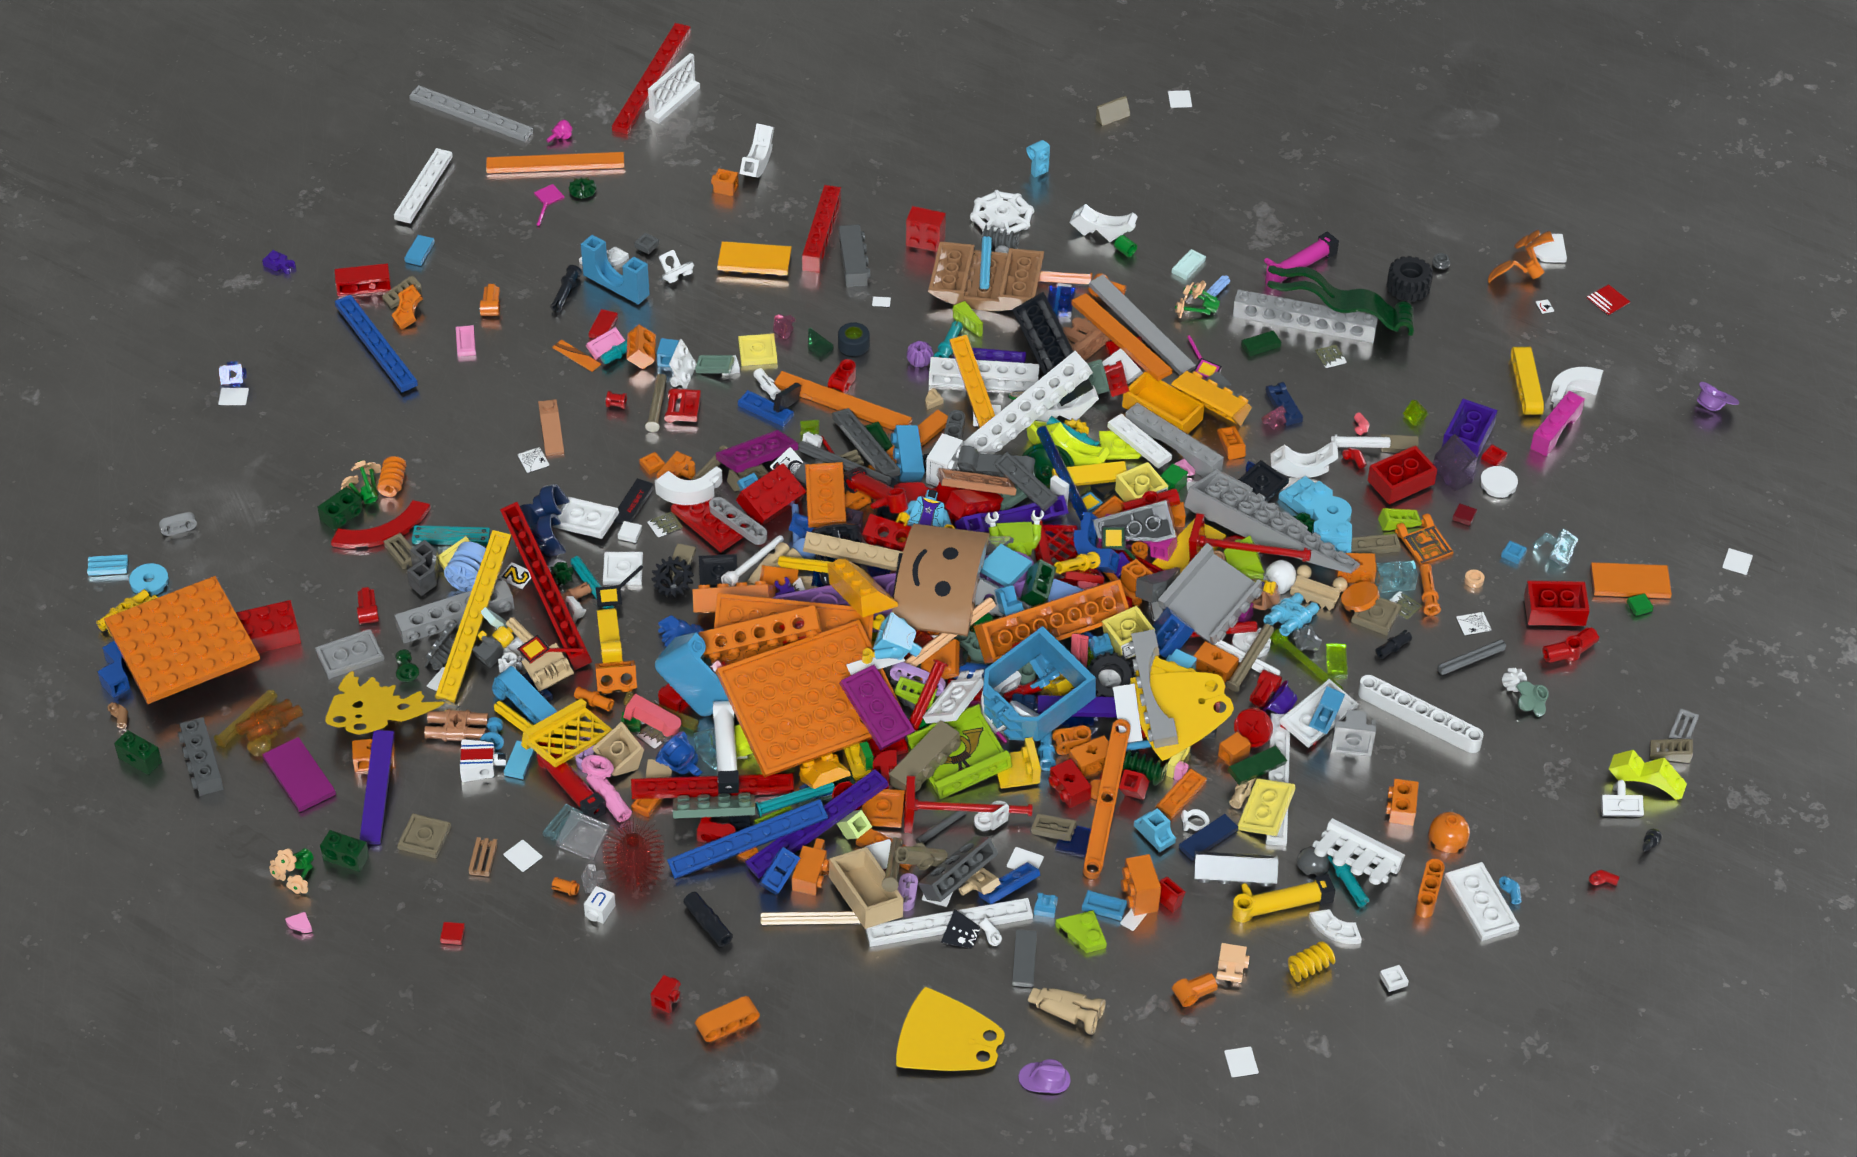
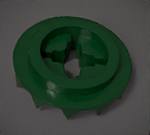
M582 177L580 179L574 178V181L570 182L569 192L576 198H588L596 192V184L594 180H589L588 177L585 179Z

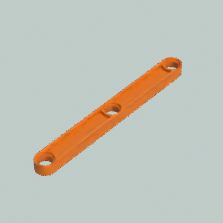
M1124 719L1116 720L1110 733L1083 865V874L1089 879L1098 878L1103 867L1130 733V724ZM1123 726L1126 732L1119 733L1115 727ZM1108 794L1112 797V801L1105 802L1101 796ZM1095 865L1098 871L1091 873L1088 871L1087 866Z

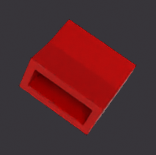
M1165 877L1159 881L1161 886L1159 902L1174 913L1182 906V900L1186 892L1169 877Z

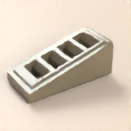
M412 275L384 294L382 299L392 309L399 305L398 293L412 284L422 295L421 284Z
M762 464L745 469V471L739 473L729 470L727 482L736 492L740 491V487L737 484L738 480L752 473H755L757 478L760 479L768 472Z
M1693 739L1650 741V758H1665L1668 761L1684 763L1691 762Z

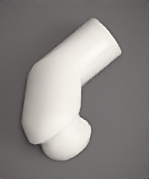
M986 917L981 919L978 925L985 931L988 943L992 946L999 945L1002 941L1000 932Z

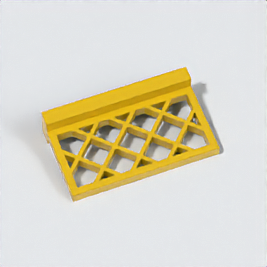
M581 698L524 730L521 746L526 750L531 747L556 768L597 744L613 729L586 708L587 702ZM586 716L591 722L580 721V719ZM567 726H577V730H570L565 728ZM579 727L591 728V732L579 731ZM594 728L602 729L604 732L597 733L593 732ZM553 734H562V738H553L551 736ZM565 735L576 736V740L565 739ZM579 736H580V737H589L590 740H589V741H581V740H579ZM537 743H548V747L539 746ZM551 743L562 744V748L550 747ZM565 745L576 746V748L565 749ZM550 753L562 754V756L555 759Z

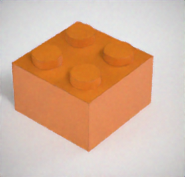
M1150 854L1126 858L1125 867H1122L1123 879L1121 880V887L1123 892L1127 893L1128 908H1132L1134 916L1157 912L1159 909L1161 886Z

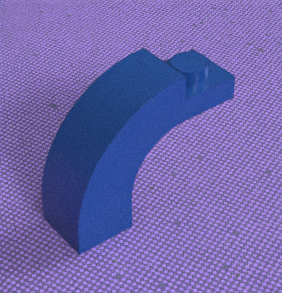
M1084 512L1081 530H1074V545L1079 555H1087L1089 552H1096L1100 557V565L1095 569L1105 573H1116L1120 555L1112 549L1097 548V534L1093 520L1098 519V517L1091 512Z

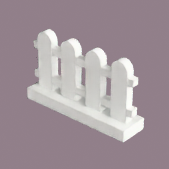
M1333 818L1329 821L1327 830L1322 833V840L1320 842L1316 840L1313 843V847H1315L1314 853L1317 856L1324 857L1328 854L1333 857L1332 862L1335 865L1343 866L1346 863L1352 866L1351 872L1353 874L1362 875L1364 872L1370 875L1369 881L1375 885L1381 882L1386 883L1389 878L1387 875L1390 872L1397 874L1400 871L1405 856L1397 850ZM1336 844L1341 847L1338 851L1332 849ZM1353 854L1359 856L1356 860L1350 858ZM1371 863L1378 865L1375 869L1369 867Z

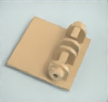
M556 643L549 646V648H559ZM547 652L531 664L526 659L521 661L539 692L574 674L567 658L564 657L562 652Z

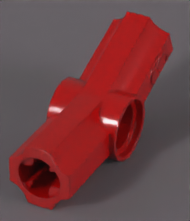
M1587 627L1577 635L1567 637L1564 642L1543 646V658L1549 663L1563 659L1576 661L1580 658L1582 652L1599 641L1597 631L1592 627Z

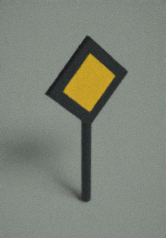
M640 565L620 585L596 587L598 607L622 605L621 588L642 570L643 566Z

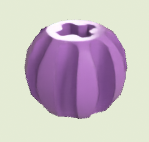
M920 340L913 342L908 347L907 359L912 366L923 368L930 363L931 357H933L932 347L927 342Z

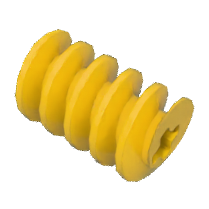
M1320 941L1316 945H1312L1302 952L1288 958L1289 971L1294 980L1300 982L1301 976L1306 979L1308 978V973L1310 975L1315 974V969L1320 972L1322 971V966L1324 968L1329 967V962L1334 965L1335 956L1332 949L1325 942Z

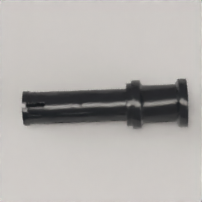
M569 265L567 267V273L561 279L562 285L550 306L553 311H555L556 307H558L556 312L562 310L570 290L576 286V280L582 274L581 269L576 265Z

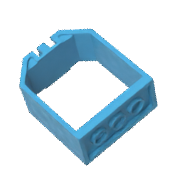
M1042 626L985 669L983 686L984 714L992 720V724L997 729L1004 725L1007 728L1004 734L1010 740H1025V738L1033 737V741H1040L1096 698V679L1086 667ZM1041 654L1075 688L1038 717H1021L994 688Z

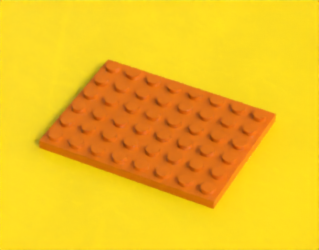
M860 620L819 633L815 637L804 638L720 667L716 670V674L764 778L801 765L803 762L811 759L820 758L827 753H834L873 739L839 684L841 680L851 676L846 664L862 660V652L865 648H870L875 652ZM883 668L878 669L879 673L881 674L882 678L884 679L885 683L887 684V686L889 687L890 691L892 692L893 696L899 704V701L888 681V678Z

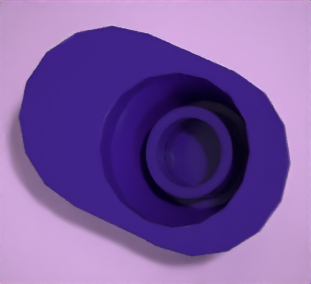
M1288 679L1279 686L1271 700L1261 710L1265 711L1268 709L1277 714H1285L1293 708L1297 701V695L1288 686Z

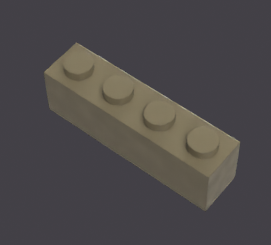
M940 720L889 773L891 786L897 790H905L907 776H915V792H917L922 783L927 778L929 779L940 765L946 762L947 757L953 751L959 748L961 744L959 732Z

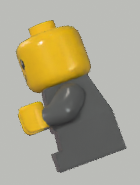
M500 626L492 636L487 637V634L482 630L477 635L483 641L482 644L472 649L476 657L487 667L491 668L502 655L503 648H506L514 640L513 631L509 627Z

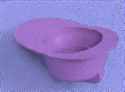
M1706 382L1699 383L1701 392L1697 402L1706 409L1717 411L1727 403L1732 405L1739 404L1736 398L1718 390L1714 386Z
M1054 1059L1027 1064L1020 1070L1018 1075L1021 1086L1033 1092L1061 1093L1069 1087L1071 1082L1068 1071L1059 1061Z

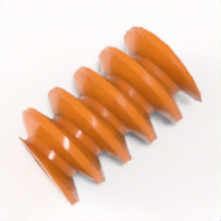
M391 456L383 461L377 485L379 493L383 496L394 497L401 491L407 466L404 459Z

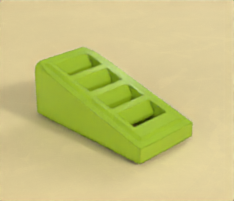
M965 301L954 305L953 318L977 336H982L983 322Z
M1383 508L1378 517L1383 531L1398 529L1396 525L1403 523L1406 528L1421 526L1422 524L1417 510Z
M900 676L894 693L916 705L920 697L917 694L922 692L925 684ZM903 685L907 686L906 691L902 690ZM938 688L935 689L927 709L934 703Z

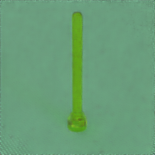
M1280 628L1272 633L1270 636L1271 642L1286 648L1324 682L1330 679L1343 690L1340 684L1287 640L1288 637L1280 633Z

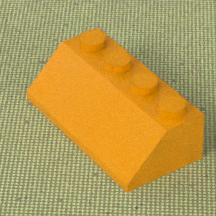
M1185 371L1172 382L1171 385L1174 388L1203 403L1205 408L1239 426L1243 424L1252 408L1248 404L1249 400L1245 397L1232 395L1233 392L1226 387L1223 389L1217 387L1218 384L1210 379L1205 381L1202 379L1203 376L1195 371L1193 373Z
M845 558L837 559L827 564L829 584L862 617L898 607V603L864 569Z

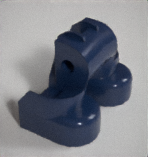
M557 484L542 487L540 493L533 498V504H523L520 506L541 553L550 557L566 553V550L554 536L551 526L561 524L556 515H560L562 512L557 506L570 503V500Z

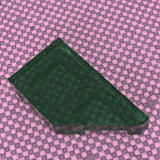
M808 329V349L821 358L834 349V345L813 329Z

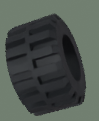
M1403 256L1400 259L1397 258L1389 267L1386 284L1388 291L1399 300L1403 299L1406 302L1420 301L1430 293L1433 269L1429 263H1425V260L1419 259V257Z
M1105 652L1103 656L1100 654L1091 661L1087 669L1096 679V697H1114L1113 688H1107L1100 683L1098 675L1101 671L1106 669L1116 671L1121 678L1119 686L1129 685L1130 678L1136 677L1134 675V667L1131 668V662L1129 660L1126 661L1125 656L1119 657L1117 656L1118 653L1114 652L1113 655H1110V652Z

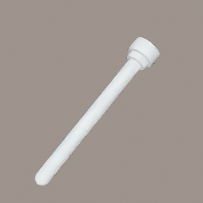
M777 536L735 571H728L722 575V583L729 584V587L735 586L743 573L771 552L778 543L783 542V536Z

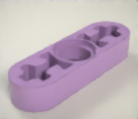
M905 662L892 665L890 670V676L896 681H899L900 676L916 681L913 676H919L923 680L916 682L923 684L926 683L930 674ZM940 678L938 687H936L938 688L936 696H939L945 689L946 682L943 678Z

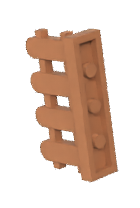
M1074 318L1072 320L1073 328L1063 327L1068 339L1075 342V344L1071 343L1074 350L1084 361L1103 347L1105 342L1111 340L1093 323L1089 322L1087 318Z

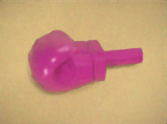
M565 119L559 121L551 130L553 134L546 141L549 143L555 137L557 139L570 138L573 129L571 124Z

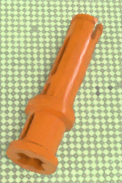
M1423 564L1419 568L1423 586L1421 598L1425 605L1423 611L1426 615L1434 616L1441 611V606L1438 604L1439 594L1435 591L1431 565Z

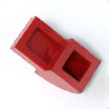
M897 750L884 751L877 755L873 761V770L876 769L888 781L889 785V773L897 766Z

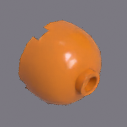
M1441 813L1433 819L1428 832L1429 841H1432L1435 844V848L1442 852L1456 853L1468 844L1470 837L1469 825L1465 818L1458 813Z

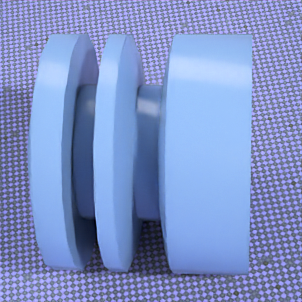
M474 542L461 543L444 570L447 581L460 591H471L486 548Z

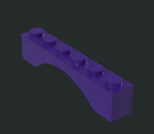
M1064 495L1057 496L1058 500L1044 512L1042 522L1059 519L1069 513ZM1035 503L998 511L999 518L995 524L1032 522L1033 524L1034 521L1031 519L1032 512L1035 510V516L1040 517L1042 509ZM991 512V513H990V518H991V519H994V518H993V513H994V512ZM988 513L962 517L955 522L956 529L989 533L990 524H987L985 521V516Z

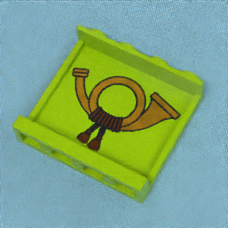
M979 704L965 709L956 721L944 722L959 732L961 744L956 751H953L947 757L946 762L934 771V774L928 781L941 800L1012 767L1009 752L1003 750L981 714ZM933 723L922 730L915 731L913 734L908 735L907 739L910 750H912L935 727L937 723Z

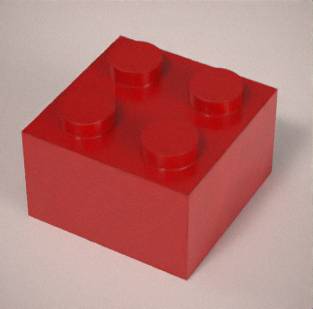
M912 206L906 219V246L937 252L939 243L945 240L946 213Z

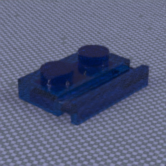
M1050 285L1048 300L1056 315L1071 317L1075 288L1058 286L1056 288Z

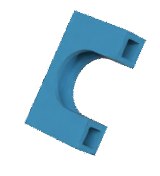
M591 235L581 244L584 276L638 305L650 295L647 263L633 256L622 266L623 275H621L608 261L605 241Z

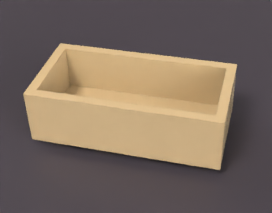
M867 847L829 859V878L865 929L903 917V897L898 890L888 892L883 889L882 881L886 873Z

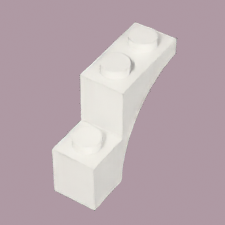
M1085 204L1074 211L1069 223L1083 236L1097 230L1111 242L1127 231L1131 232L1136 226L1135 222L1138 216L1133 212L1125 216L1104 215Z
M1093 386L1094 389L1064 406H1061L1060 403L1053 405L1036 421L1048 422L1051 416L1057 418L1059 415L1069 420L1073 418L1077 421L1099 399L1095 387Z

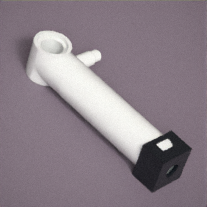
M713 701L718 794L739 793L734 711L729 701Z

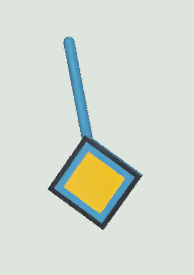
M1091 490L1072 501L1083 512L1091 513L1105 503Z

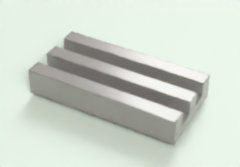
M1680 708L1668 739H1690L1699 715ZM1682 715H1686L1679 734L1675 735ZM1691 717L1693 721L1686 738H1683V733Z

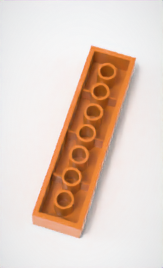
M1119 579L975 625L974 630L986 664L997 661L1011 650L1014 643L1025 640L1042 626L1059 641L1071 637L1072 634H1080L1103 626V620L1128 610L1129 607Z

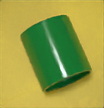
M1120 235L1114 243V247L1127 257H1131L1137 250V244L1125 235Z

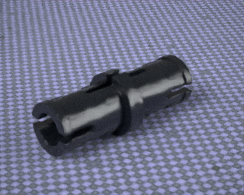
M1404 630L1397 636L1387 639L1386 643L1375 649L1377 656L1383 659L1390 653L1400 650L1402 645L1412 640L1411 633L1407 632L1408 630Z

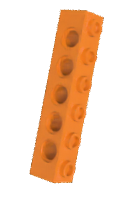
M813 605L699 632V636L706 645L705 652L703 653L706 659L709 658V660H717L721 658V655L729 654V656L740 654L742 650L760 649L759 646L763 645L772 647L779 645V642L785 640L787 642L797 641L798 637L806 636V638L815 637L818 635L817 633L822 632L818 610ZM804 621V626L801 629H795L796 622ZM779 625H784L785 630L777 634L775 632L776 628ZM765 630L764 637L756 638L757 632ZM741 634H745V641L742 643H738V636ZM727 639L726 645L718 647L719 640Z

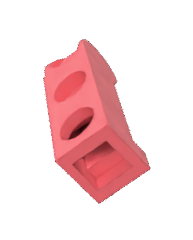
M636 693L625 708L623 718L631 721L634 717L662 731L663 735L668 738H672L680 731L681 720L679 717Z

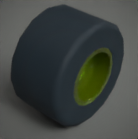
M850 322L840 327L838 331V348L842 353L848 356H859L868 351L870 347V331L866 326L857 322Z

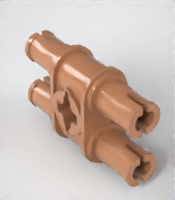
M451 709L446 711H429L427 714L428 723L445 725L443 727L425 726V739H442L445 742L462 741V739L480 740L481 736L486 733V728H468V726H487L489 714L471 712L468 709L466 711Z

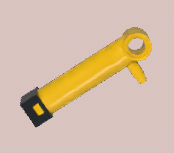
M1329 874L1315 877L1314 882L1252 895L1248 885L1243 883L1241 885L1243 894L1237 895L1233 901L1232 917L1237 922L1244 923L1248 922L1253 916L1315 902H1318L1319 905L1333 903L1336 890Z

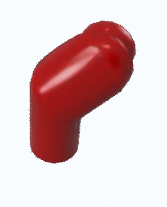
M1347 448V450L1342 452L1343 458L1345 460H1355L1359 469L1367 466L1359 449Z
M1598 870L1589 876V881L1592 885H1600L1607 882L1617 886L1620 876L1605 870Z

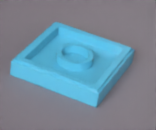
M1000 544L984 560L983 569L981 568L980 573L1003 586L1014 585L1032 566V561Z

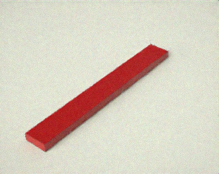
M793 773L773 774L765 778L763 774L739 775V793L728 794L730 796H738L740 793H750L751 795L789 794L794 792ZM718 776L631 779L632 799L677 798L681 795L698 797V795L702 794L715 797L719 795Z

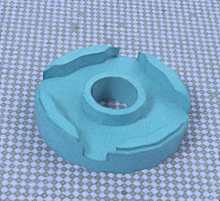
M143 564L132 571L129 583L134 593L137 594L145 589L149 596H153L164 590V587L169 583V576L166 569L159 564ZM149 578H152V579H153V580L150 581V582H145L146 579H149Z

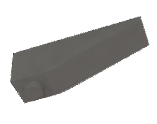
M1169 500L1093 520L1097 537L1102 539V526H1126V540L1160 542L1176 537L1174 517Z

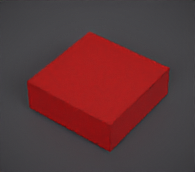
M1491 444L1482 454L1481 459L1493 466H1499L1507 457V452Z
M444 922L440 942L443 944L462 945L465 923Z

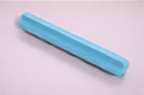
M990 236L982 238L980 288L986 290L989 288L992 244Z

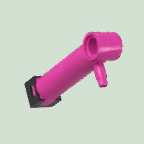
M1327 231L1318 236L1317 242L1279 264H1276L1269 258H1265L1264 262L1267 264L1265 284L1267 285L1268 281L1283 283L1284 280L1289 278L1269 272V266L1284 269L1308 267L1325 256L1329 259L1338 253L1339 240Z

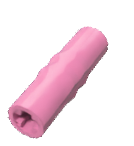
M587 775L586 781L605 800V806L618 822L628 820L632 811L607 778L604 780L601 778L595 779V777H588Z

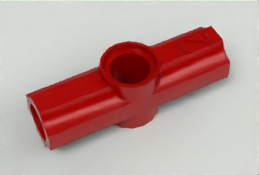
M1177 489L1160 493L1148 491L1143 494L1142 498L1121 503L1122 512L1169 500L1171 507L1179 505V493Z

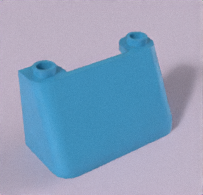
M695 632L675 637L656 659L655 669L697 714L705 717L713 714V701L729 700L718 676L700 658L705 652L706 645L704 640Z

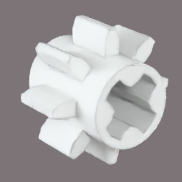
M514 652L504 653L502 659H498L499 672H503L510 666L514 667L517 671L522 670L521 656L517 657Z
M1508 668V673H1504L1502 677V683L1507 687V691L1519 692L1516 688L1517 684L1527 681L1526 674L1522 672V669Z

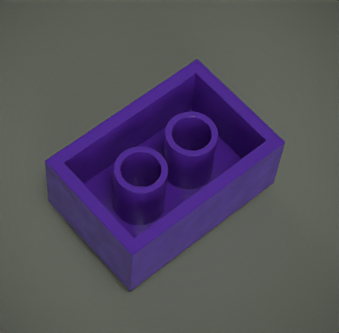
M1462 399L1444 434L1441 450L1477 461L1495 425L1498 410Z

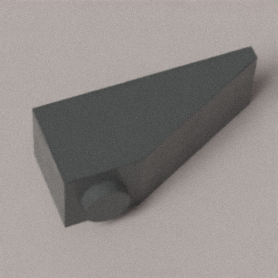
M1176 567L1137 578L1136 597L1151 603L1157 602L1180 575V568Z

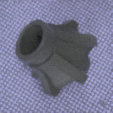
M1310 624L1308 626L1305 625L1302 629L1296 628L1292 634V639L1296 644L1295 651L1297 652L1303 650L1316 652L1322 643V638L1314 632Z

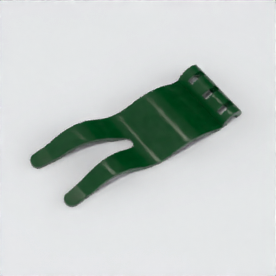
M1269 266L1268 268L1269 272L1279 276H1304L1313 279L1320 285L1318 286L1308 281L1291 283L1268 281L1267 286L1279 291L1308 290L1318 295L1334 311L1340 313H1370L1379 318L1386 327L1398 332L1401 326H1407L1408 335L1412 336L1414 333L1413 307L1408 302H1399L1393 308L1373 291L1367 289H1337L1329 284L1319 272L1307 267L1284 269Z

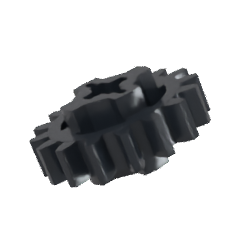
M671 556L668 557V561L661 559L663 564L659 565L656 563L658 570H652L653 575L656 576L651 578L653 583H655L653 586L656 590L659 589L658 592L661 595L665 593L667 598L671 594H673L674 598H677V593L683 596V590L689 591L688 584H693V580L690 579L694 576L693 572L690 571L692 569L691 566L687 565L685 559L680 562L678 556L675 560ZM676 566L682 568L684 571L677 570ZM673 572H674L675 576L673 577V583H672V581H671L670 579L672 578V575H673ZM662 583H663L664 585L668 584V585L670 586V588H666L665 586L662 585Z

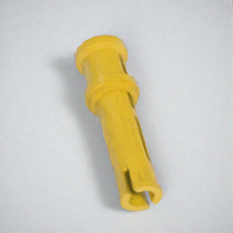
M1089 552L1087 555L1080 554L1074 559L1058 561L1054 564V567H1056V573L1059 574L1078 569L1086 571L1089 568H1097L1100 565V557L1096 552Z

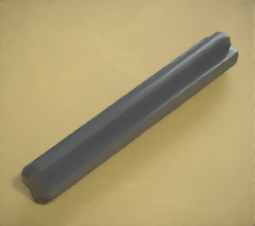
M1503 639L1497 640L1438 664L1437 670L1440 675L1447 674L1505 650L1506 643Z

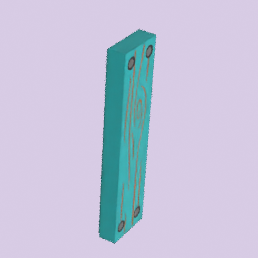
M414 526L412 544H419L426 540L430 545H454L464 537H467L470 542L487 546L490 539V528Z

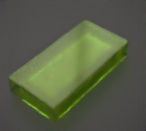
M1326 644L1327 678L1347 679L1346 644Z

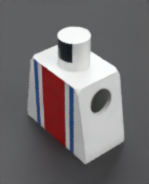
M462 739L460 759L462 782L492 778L495 774V766L507 765L506 753L495 754L494 743Z

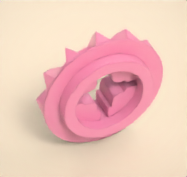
M599 755L586 756L581 763L582 772L587 773L588 777H595V779L601 778L604 780L606 777H610L614 769L613 764L607 758Z

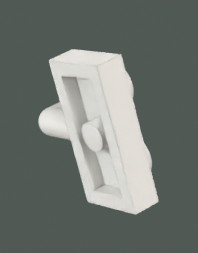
M1619 780L1613 785V790L1617 791V795L1601 796L1602 816L1642 817L1644 815L1643 795H1626L1625 782L1623 780Z

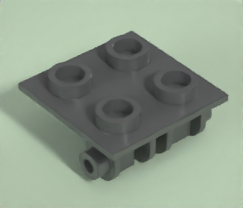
M457 622L452 627L447 626L441 638L437 639L432 645L431 650L426 656L428 661L425 667L430 663L435 670L443 668L455 640L450 635Z

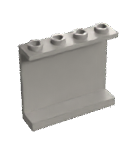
M1206 543L1161 595L1158 602L1160 608L1163 610L1166 607L1171 609L1190 625L1196 634L1210 644L1215 645L1224 639L1226 631L1230 627L1233 628L1236 625L1238 617L1248 611L1250 603L1260 597L1263 592L1262 581L1258 579L1255 583L1214 554L1213 547Z

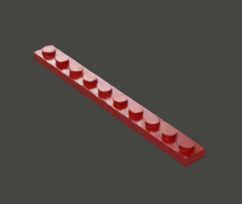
M674 24L612 124V131L623 134L630 132L649 101L648 88L665 75L690 34V26Z

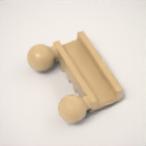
M1300 565L1297 568L1296 581L1291 587L1290 594L1293 596L1295 593H1300L1306 600V603L1312 601L1320 604L1321 608L1327 606L1330 611L1334 608L1340 592L1347 589L1348 583L1343 577L1335 578L1332 583L1333 587L1308 579L1312 574L1311 568L1308 565Z

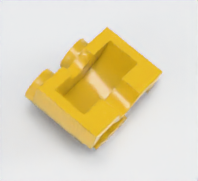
M1060 673L1057 678L1051 680L1050 684L1043 688L1044 690L1048 688L1052 693L1051 696H1065L1075 687Z

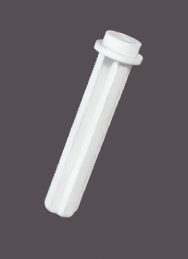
M1337 434L1331 436V442L1336 443L1337 447L1389 448L1391 444L1389 437L1337 436Z

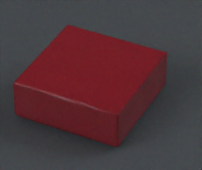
M1459 503L1452 520L1470 526L1477 513V509Z

